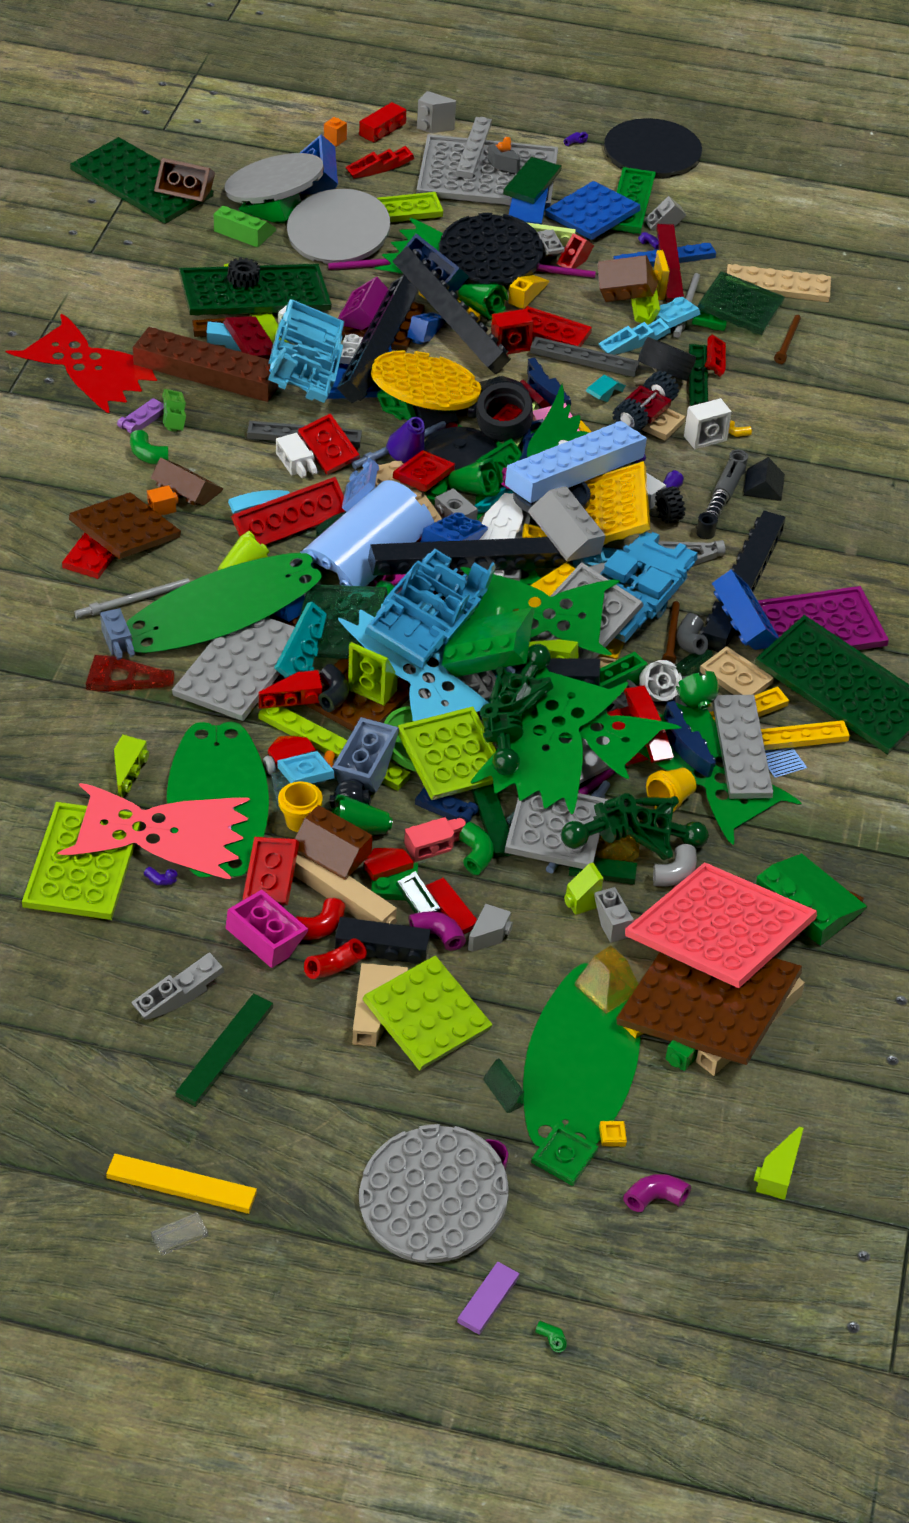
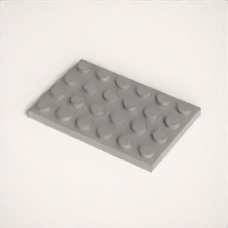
M581 562L554 591L551 597L569 589L607 581L608 579ZM617 585L610 587L604 592L599 643L605 648L643 607L642 601ZM570 599L560 601V606L563 609H569L573 605ZM553 609L543 611V616L546 619H552L556 615ZM583 612L579 613L578 617L583 619L586 617V614ZM533 619L532 629L538 627L539 622ZM562 620L557 624V628L561 631H566L570 628V623ZM544 631L537 636L531 637L530 642L556 640L559 638L552 635L549 631ZM578 647V658L596 659L599 655L598 653Z
M265 617L240 630L213 639L172 689L173 696L244 721L259 702L258 692L271 686L280 675L274 667L295 627Z

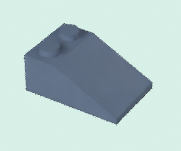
M361 717L332 767L338 782L341 783L344 780L355 779L363 783L365 789L376 793L386 776L399 728Z

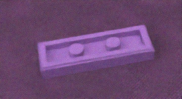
M497 1262L458 1317L457 1323L480 1335L519 1279L520 1273Z

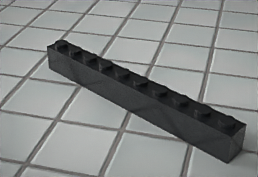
M406 246L393 260V263L487 368L494 374H497L511 360L507 355L509 351L502 344H497L499 340L492 333H487L489 329L482 322L480 324L477 322L479 318L472 311L470 313L467 311L469 307L463 301H458L460 297L453 290L451 292L448 290L450 286L444 280H439L441 276L434 269L432 271L429 269L431 265L425 259H420L422 255L416 249L412 251Z
M405 275L391 283L337 386V389L351 404L357 400L362 401L367 396L366 392L373 384L371 369L374 360L378 356L389 352L390 345L395 341V335L400 331V325L405 321V315L410 311V305L416 299L415 296L418 290Z
M763 510L761 517L756 518L755 529L751 528L748 536L749 541L745 540L742 548L743 553L739 552L737 565L733 564L732 570L749 585L752 592H754L782 535L786 518L785 516ZM722 601L714 602L712 614H708L706 619V627L702 626L700 634L704 635L708 640L707 649L716 652L728 646L735 632L730 622L733 619L722 609L724 605Z
M548 537L370 544L368 562L373 576L407 574L417 561L422 562L426 555L434 549L450 557L452 561L449 568L451 570L457 568V572H463L461 567L471 568L474 562L486 570L489 569L492 563H495V570L557 568L567 562Z

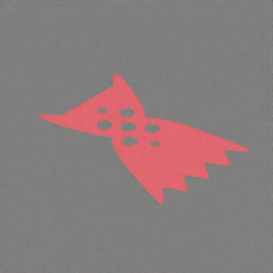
M79 784L90 795L78 839L74 846L59 851L57 854H84L137 843L146 851L170 862L217 877L231 879L229 874L218 865L239 858L223 846L244 839L228 828V826L248 820L247 817L232 808L249 801L250 798L182 801L142 810L134 803L113 793L88 784ZM128 809L132 812V816L128 819H122L118 816V813L121 810ZM161 813L165 815L166 819L161 823H155L152 821V816ZM106 819L108 824L101 825L100 821ZM141 821L146 824V828L143 831H135L132 825L135 822ZM173 827L178 828V832L171 833L170 829ZM116 830H123L126 832V837L117 840L113 838L112 834ZM149 834H157L160 836V840L157 843L151 844L146 841V837Z

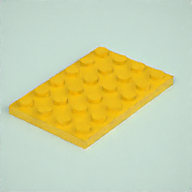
M644 461L584 481L591 493L590 503L586 511L606 535L603 545L650 530L647 473Z

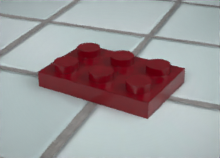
M256 316L225 318L223 323L241 352L270 360L273 343Z

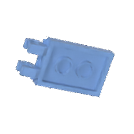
M370 457L364 461L362 465L363 470L360 472L355 470L349 477L350 482L346 485L342 505L346 512L375 488L379 466Z

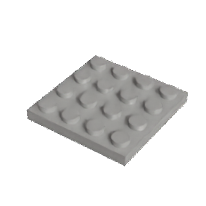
M540 791L533 793L522 801L518 797L505 846V853L584 869L589 863L594 862L600 833L589 836L587 843L583 847L571 849L565 846L561 840L562 828L570 821H579L583 824L593 821V817L596 816L594 805L600 802L605 803L608 799L578 793L575 811L571 815L564 798L559 799L545 809Z

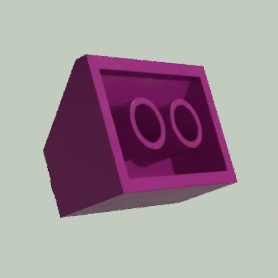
M377 276L352 291L338 319L344 321V326L360 330L365 329L374 318L388 288Z

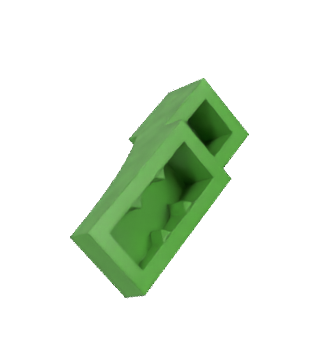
M164 389L162 395L164 427H167L170 431L183 430L186 419L184 411L186 402L183 393Z

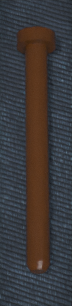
M800 315L794 316L781 349L774 356V360L778 364H784L787 360L786 353L801 320Z
M678 601L672 603L666 653L662 656V660H667L674 665L676 663L674 649L680 609Z

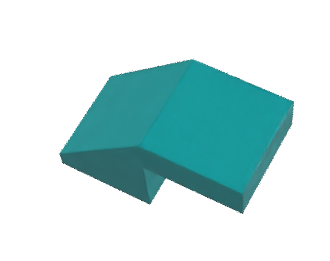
M603 375L586 389V392L599 400L608 402L614 389L623 392L626 385L610 376Z

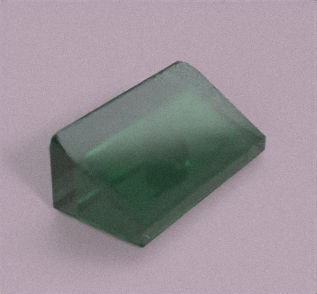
M706 650L701 655L689 654L675 665L678 674L680 673L681 676H690L695 673L702 675L699 672L700 666L713 657V652Z
M496 1059L486 1073L484 1081L504 1110L510 1113L523 1106L524 1091L502 1060Z

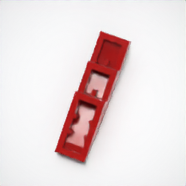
M404 146L395 152L391 149L379 155L372 152L345 168L353 178H360L389 171L415 158L407 146Z
M645 685L625 688L624 692L631 717L661 721ZM661 730L645 745L647 746L651 763L668 761L674 758L665 730Z

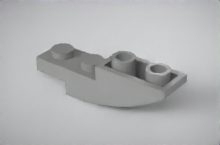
M209 952L176 977L172 978L168 975L131 1003L145 1020L161 1016L183 1006L206 992V985L224 973V969Z

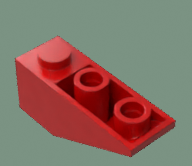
M319 671L297 672L259 691V709L319 703L318 697L322 693Z

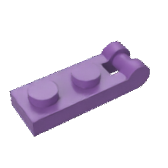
M153 398L128 416L121 417L117 422V426L121 429H127V432L130 434L135 430H142L164 414V404Z

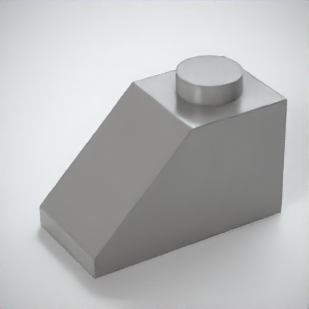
M485 904L469 936L468 951L473 952L502 943L505 935H509L512 930L511 912Z

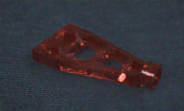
M94 655L86 681V689L120 691L164 686L172 687L174 683V670H161L126 659L117 660L115 656ZM116 668L129 672L128 678L125 680L111 679L113 670ZM136 672L150 675L147 680H134Z

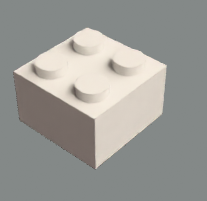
M721 398L688 407L684 437L694 450L727 441L732 411Z

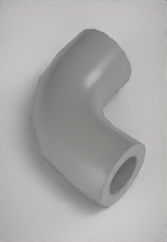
M689 844L679 845L675 848V861L673 863L654 864L653 885L658 887L678 885L695 871L697 863L695 847Z

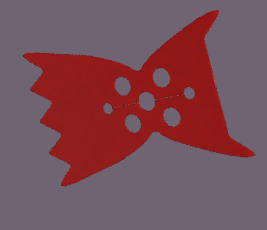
M63 314L60 315L62 325L26 349L5 351L8 354L29 360L64 365L73 382L107 413H109L107 401L127 402L123 394L124 390L142 392L138 380L157 381L152 369L134 365L133 355L110 349L89 347L86 338L80 330ZM76 341L80 343V346L78 348H71L69 343ZM57 342L59 345L52 346V343ZM58 352L64 354L62 359H54L52 356ZM73 353H81L83 355L80 359L71 358ZM92 353H99L101 355L96 360L91 359L89 356ZM83 364L85 368L77 371L73 369V366ZM101 366L102 369L96 370L95 367Z

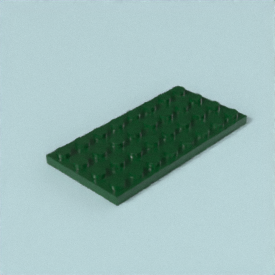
M120 137L70 163L72 171L164 224L203 203L155 192L154 189L161 160ZM212 189L204 201L214 196Z
M319 264L260 265L259 282L255 286L252 285V287L247 285L246 288H243V285L237 287V284L233 285L232 282L228 281V266L179 268V276L189 315H235L241 313L279 312L288 304L290 299L318 311L331 310L332 307Z
M803 615L755 659V665L837 721L843 720L846 727L887 755L909 734V684L806 615Z

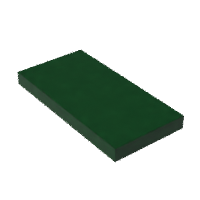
M531 156L503 189V195L534 204L561 172L562 166Z

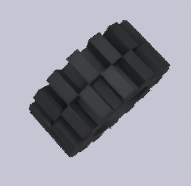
M240 257L237 260L235 258L228 264V281L232 282L233 285L237 284V287H240V285H243V288H246L247 285L248 287L255 286L260 278V265L257 261L254 262L253 259L248 260V258L242 259Z
M671 486L656 492V510L659 512V517H662V521H665L666 524L679 521L685 516L684 511H686V508L683 506L685 502L682 501L683 496L680 495L677 487Z

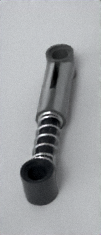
M736 449L730 452L729 460L713 491V498L706 512L701 513L698 517L696 530L698 537L711 539L715 536L719 515H721V511L726 503L730 501L741 476L746 472L748 454L745 451Z

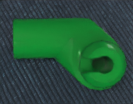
M543 1321L538 1322L535 1333L547 1337L553 1351L563 1352L567 1347V1340L563 1330Z

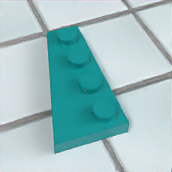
M313 602L307 603L274 667L285 678L297 672L314 670L312 665L314 657L318 653L319 648H317V644L322 636L327 614Z

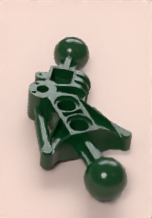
M534 644L529 647L527 663L520 675L506 672L502 666L497 668V677L490 696L491 702L485 704L480 709L484 725L483 737L487 743L496 742L499 751L494 755L492 762L494 769L501 775L515 773L520 765L519 755L511 749V742L520 739L523 735L521 714L525 710H529L540 697L554 687L549 677L533 678L536 671L546 668L551 660L550 651L542 644Z
M624 793L605 801V803L600 802L594 805L596 816L593 817V821L585 824L579 821L568 822L562 828L560 835L564 845L571 849L583 847L587 843L589 836L600 833L601 837L608 843H613L615 840H620L629 835L637 843L655 852L662 860H667L673 857V851L670 847V835L682 838L684 844L694 846L695 849H699L707 843L709 834L706 826L700 822H689L686 825L672 822L673 808L679 803V799L676 796L671 798L640 797V799H635L631 794ZM641 806H656V807L653 808V809H648V808H644V807H641Z

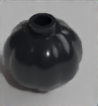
M355 779L342 781L336 787L334 794L330 795L331 808L336 809L339 802H335V798L339 794L371 806L369 789H365L364 784Z

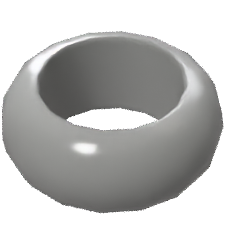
M265 756L263 759L265 771L268 775H274L276 773L274 759L271 756Z

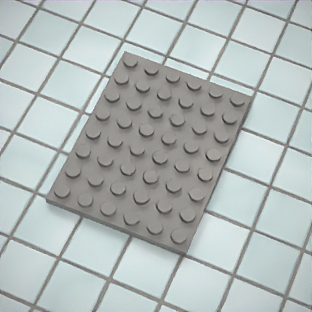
M427 135L416 194L436 192L439 199L446 198L457 201L466 200L511 205L512 197L503 195V189L516 174L496 169L487 160L488 145H497L502 141L486 140L474 176L471 179L456 176V170L468 138ZM511 142L510 151L514 150L519 156L520 169L531 156L556 164L558 147ZM554 180L548 187L545 208L551 206Z

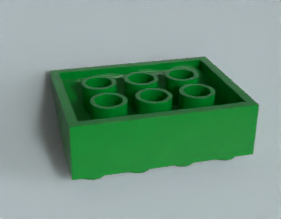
M531 607L466 621L445 646L442 666L453 676L459 677L494 670L500 666L509 667L527 663L534 609Z
M802 853L772 864L757 876L756 885L817 911L816 919L802 932L819 946L823 945L867 909L863 902Z

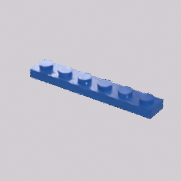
M711 243L677 247L679 263L716 258V251ZM658 249L614 256L613 259L647 255L651 266L654 267Z

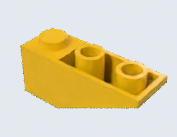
M536 275L518 277L509 287L508 303L524 309L549 284V280Z

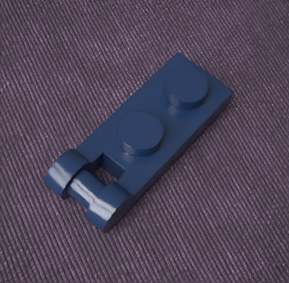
M425 787L415 798V805L446 817L449 820L462 818L466 821V824L472 820L471 816H475L479 810L475 803H466L452 796L431 800Z

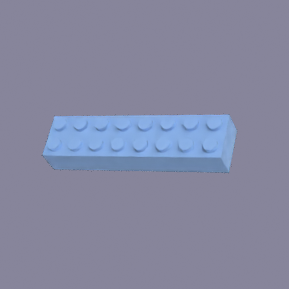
M622 421L616 422L507 465L505 486L529 503L535 502L549 490L566 486L567 488L643 458L647 438Z

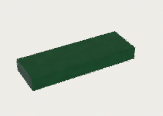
M594 858L593 863L602 875L603 880L635 885L637 863ZM570 866L568 876L576 877L583 869Z

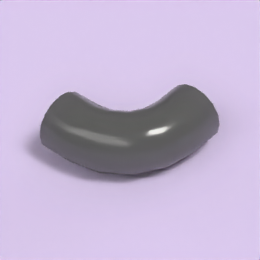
M688 613L682 620L677 630V642L683 651L701 655L707 650L708 640L704 635L698 634L704 622L693 613Z

